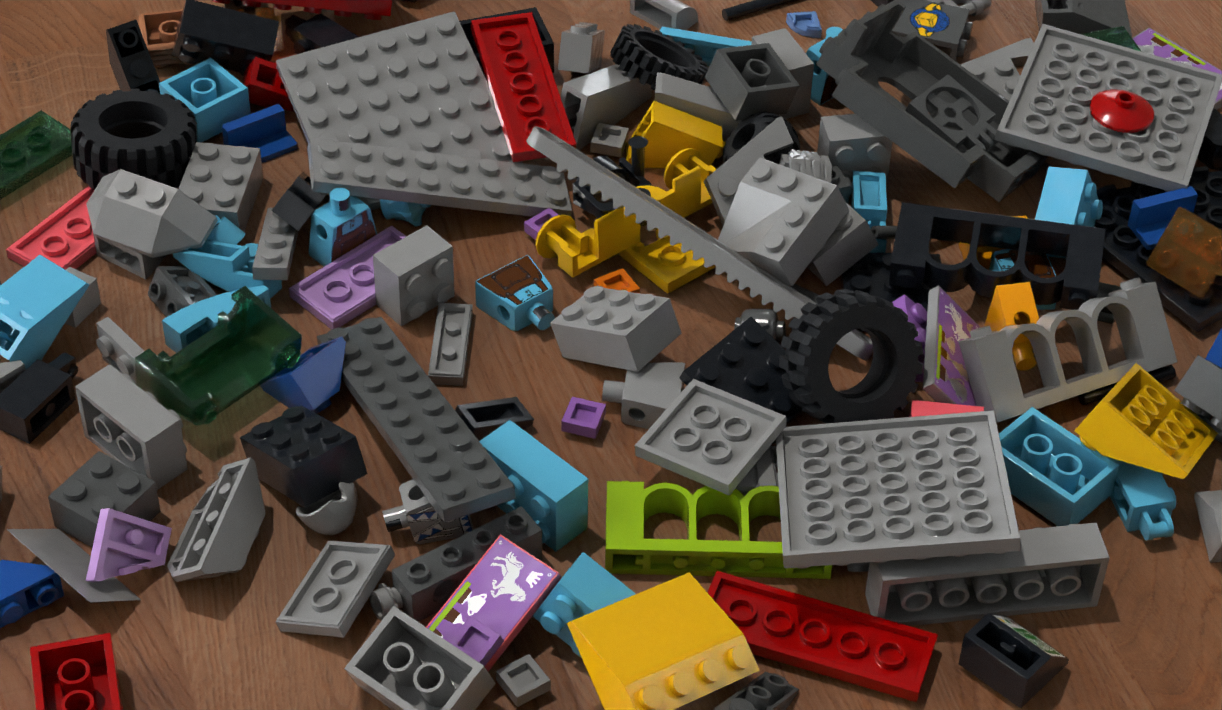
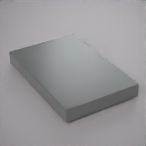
M328 540L276 620L279 630L282 632L344 638L394 558L395 553L391 545Z

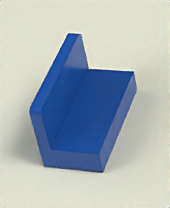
M279 104L222 125L224 145L260 148L262 163L298 149L297 142L286 130L285 110Z
M1192 186L1187 187V189L1181 188L1133 200L1128 226L1147 250L1201 237L1205 232L1204 227L1193 215L1198 194Z

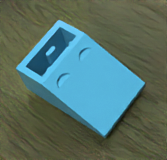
M42 255L37 256L0 285V355L9 361L21 360L25 364V369L29 368L37 359L42 360L89 287V284Z

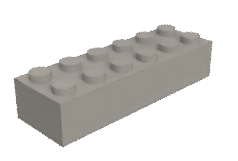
M1097 523L1071 524L1047 528L1037 527L1019 530L1021 551L1006 552L1004 554H972L964 557H931L924 560H890L884 563L870 562L865 596L871 615L908 626L982 619L988 613L1010 616L1095 607L1099 601L1110 557Z

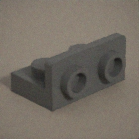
M157 266L148 291L150 299L166 317L198 301L217 295L202 277L185 266Z

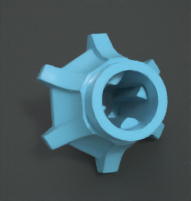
M380 199L381 210L387 220L393 218L404 220L415 227L422 224L424 211L426 208L431 207V205Z

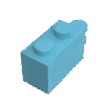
M1110 458L1119 464L1114 489L1110 498L1127 532L1140 530L1146 541L1173 536L1174 525L1171 515L1173 509L1176 508V495L1174 490L1167 486L1162 473Z

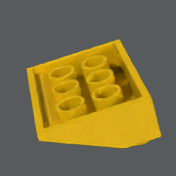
M1137 363L1133 365L1074 430L1080 435L1081 442L1090 450H1097L1103 456L1180 479H1184L1190 473L1218 434L1197 414L1181 404V401Z
M690 572L567 623L604 710H674L760 671L744 634Z

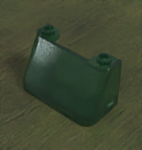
M243 286L231 295L235 305L228 315L224 311L218 314V326L170 357L165 351L160 352L157 356L153 351L147 349L135 357L136 385L145 392H151L167 410L175 411L181 419L196 426L211 423L219 413L283 369L294 366L300 359L302 335L246 286Z

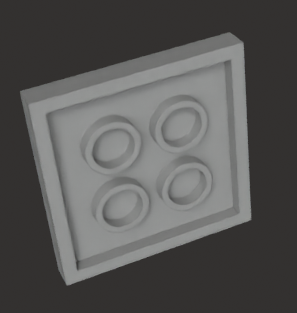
M692 379L635 444V456L730 495L785 429L786 416Z

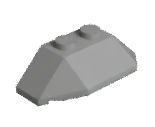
M122 169L102 177L86 203L95 237L152 258L178 253L188 248H201L218 221L215 215L179 189Z
M251 457L223 465L217 474L219 479L207 488L192 510L167 564V568L176 582L213 578L228 573H235L246 564L248 553L259 534V528L266 514L256 463Z

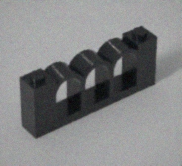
M902 202L890 263L889 285L923 289L925 283L932 289L939 285L945 292H955L964 289L969 284L972 290L980 296L992 299L997 285L1030 282L1035 304L1051 305L1060 301V308L1078 310L1084 302L1097 298L1106 229ZM931 239L971 244L969 254L963 262L955 265L938 263L929 254ZM978 245L1019 250L1018 259L1015 265L1008 270H988L981 266L977 260ZM1025 252L1065 256V269L1061 274L1052 278L1035 276L1025 266Z

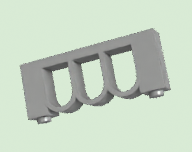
M1140 278L1121 282V289L1108 293L1109 297L1089 299L1078 310L1049 312L1040 317L1036 324L1009 325L999 331H991V327L986 326L970 331V338L958 342L976 406L984 407V411L994 410L996 422H1000L1024 414L1031 407L1039 409L1119 382L1135 363L1139 364L1147 372L1176 363L1177 358L1156 282L1141 283ZM1104 307H1107L1114 315L1127 359L1109 366L1106 362L1097 328V319ZM1062 320H1065L1074 331L1085 370L1084 374L1065 379L1055 343L1056 329ZM1019 334H1024L1033 346L1044 386L1024 394L1012 353L1014 341Z

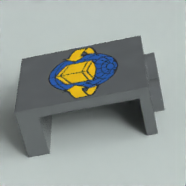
M899 0L906 8L893 28V33L899 37H905L915 31L934 45L951 48L950 58L956 62L958 57H964L967 40H970L973 22L968 21L970 9L926 0Z

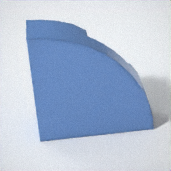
M816 11L787 13L786 23L794 32L806 37L821 38L822 28Z

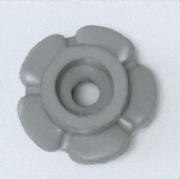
M384 583L379 584L378 589L374 590L369 596L372 610L379 620H383L393 606L398 609L403 607V601L398 590L395 587H387Z

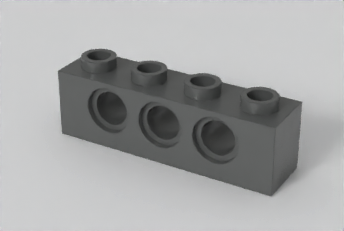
M521 506L393 569V587L401 595L403 601L401 609L417 622L437 613L500 534L537 559L542 560V529Z

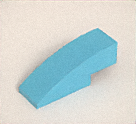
M853 171L851 207L867 221L870 229L872 226H886L887 195L885 173ZM876 239L879 245L870 252L885 253L887 239Z
M206 240L201 248H188L178 253H173V257L189 270L229 292L265 285L269 288L270 298H272L282 289V280H253L252 267L254 259H250L249 247Z
M264 285L230 291L180 309L162 320L166 345L182 358L190 355L209 341L220 348L272 314L269 288Z

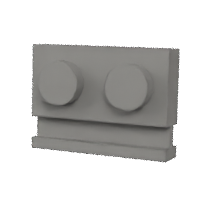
M109 317L97 322L99 338L96 340V343L103 354V360L119 372L127 373L143 391H154V387L148 382L152 380L148 354Z

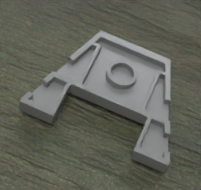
M1026 38L960 65L1010 101L1020 77L1016 67L1025 66L1034 42L1031 38Z
M782 116L776 118L704 180L722 225L725 223L741 180L758 158L765 159L764 156L787 148L794 143Z

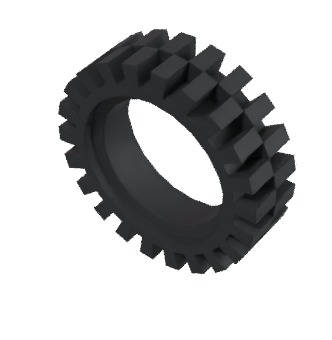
M627 24V26L624 25L610 52L613 62L620 65L619 68L622 71H629L628 76L631 78L637 77L640 79L639 83L643 85L647 83L651 85L653 90L656 87L657 73H665L702 84L709 69L707 63L702 61L703 58L700 55L694 54L695 51L691 48H685L684 43L673 41V37L669 35L667 37L663 36L661 31L655 30L653 32L650 27L644 26L642 28L637 24H634V26Z

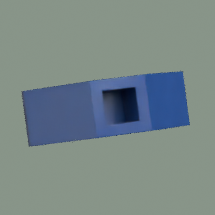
M9 560L0 561V628L14 623L21 617L43 606H47L64 596L60 576L49 566Z

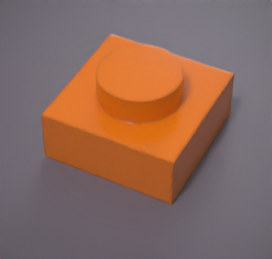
M623 268L594 279V286L640 293L639 286Z

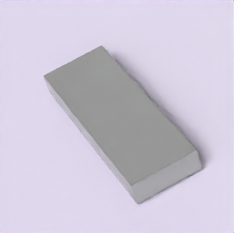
M438 304L428 377L435 385L463 386L473 304Z

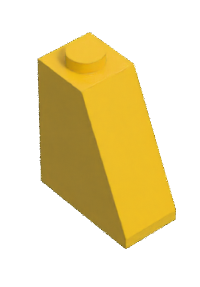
M653 101L630 137L631 139L635 136H641L648 140V144L645 146V168H665L672 156L680 150L687 148L698 150L702 161L709 166L715 158L719 159L722 156L723 148L725 147L722 126L657 101ZM627 142L626 160L632 165V147Z

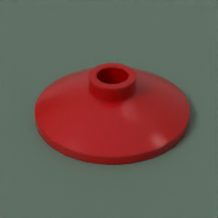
M1118 89L1105 90L1096 94L1090 103V112L1093 118L1104 127L1117 132L1136 133L1143 131L1152 124L1154 119V110L1150 103L1133 92Z

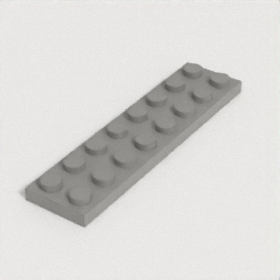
M310 138L308 142L307 152L313 192L330 193L335 188H345L350 192V196L532 217L547 208H551L559 215L571 216L572 213L564 172H557V168L553 166H538L521 162L513 163L489 158L480 159L455 154L447 155L428 151L398 149L396 147L340 142L330 139Z

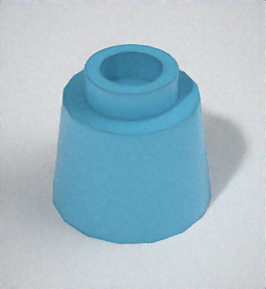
M215 215L218 221L207 240L237 245L246 233L225 216L220 219Z

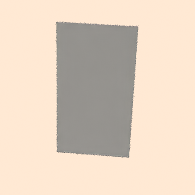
M6 529L90 603L141 600L115 577L99 582H87L86 576L91 556L60 529Z

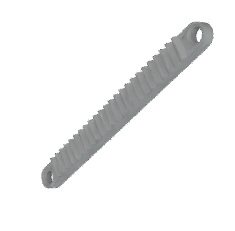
M538 126L533 128L526 142L532 148L557 163V172L568 171V179H579L580 187L591 185V194L602 193L601 200L603 202L613 200L614 209L625 207V216L636 214V223L640 224L647 221V230L659 229V238L670 236V245L674 246L681 243L682 253L692 250L693 260L696 261L704 258V267L716 266L715 274L728 273L727 282L731 283L738 280V289L751 288L750 296L752 298L759 294L762 295L763 305L773 302V311L777 313L782 309L785 310L786 320L792 317L799 319L803 315L801 308L808 302L817 304L556 135ZM857 329L850 331L836 343L863 360H869L873 354L871 338Z

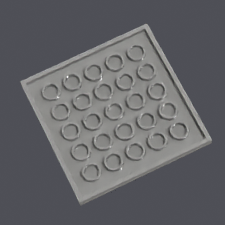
M455 11L276 60V68L307 142H309L310 138L330 139L340 142L363 143L373 146L396 147L398 149L513 162L488 82ZM357 197L367 204L371 211L381 208L380 199Z
M1042 24L998 126L995 140L1006 143L1009 146L1037 152L1040 155L1061 159L1074 165L1095 169L1104 174H1112L1132 180L1135 183L1163 189L1166 192L1181 188L1187 189L1222 83V74ZM1118 89L1133 92L1150 103L1154 110V119L1152 124L1143 131L1136 133L1117 132L1104 127L1093 118L1090 112L1091 100L1096 94L1105 90Z
M994 410L788 426L776 438L784 568L804 569L823 565L844 566L850 563H884L890 560H924L931 557H964L972 554H1004L1006 552L1021 551L1020 534Z

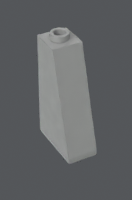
M618 64L563 83L561 100L576 141V149L581 150L591 142L598 123L615 125L648 101L653 91L651 85L639 83L640 79L637 77L631 78L628 76L629 71H622Z
M657 73L655 101L722 126L723 141L726 143L730 133L742 120H734L713 88L665 73Z

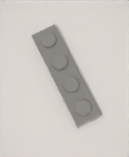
M273 208L267 209L252 267L253 280H288L299 231L272 211Z

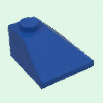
M341 336L309 348L261 383V388L288 408L302 405L316 414L331 405L332 402L329 398L340 391L346 341Z

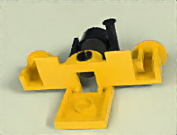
M635 136L628 141L632 147V165L624 157L619 159V165L607 156L593 158L594 161L683 218L713 203L704 180L716 168L705 164L702 161L700 152L696 149H683L672 156L665 167L663 175L665 185L670 189L668 191L652 186L645 179V146L648 144V140L644 137ZM576 179V182L573 183V204L598 218L594 221V229L590 228L581 233L576 229L575 220L571 216L561 214L550 218L543 224L537 233L535 242L537 252L543 258H552L558 255V266L572 278L619 253L624 260L667 294L716 267L715 265L708 268L704 267V258L696 261L693 260L692 250L682 253L681 243L674 246L670 245V236L659 238V229H656V238L658 240L644 247V244L640 242V226L647 225V221L640 224L636 223V214L625 216V207L614 209L613 200L603 202L601 200L602 193L591 194V185L580 187L579 179Z

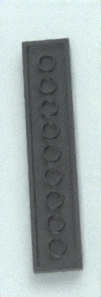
M382 317L367 318L359 324L346 328H334L326 334L317 336L318 345L341 336L344 338L346 345L341 380L444 523L516 499L514 485Z

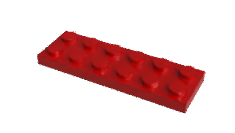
M532 12L471 20V31L512 161L520 162L547 158L526 142L535 126L551 132L576 148V141Z
M716 571L707 593L744 634L752 654L917 702L937 643L938 634Z

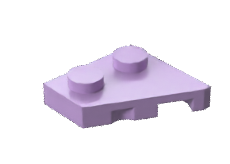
M110 508L100 509L86 581L99 582L139 570L165 565L172 528Z

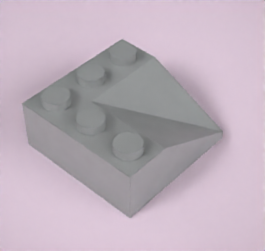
M759 157L739 184L718 240L787 285L793 286L850 210L837 185Z

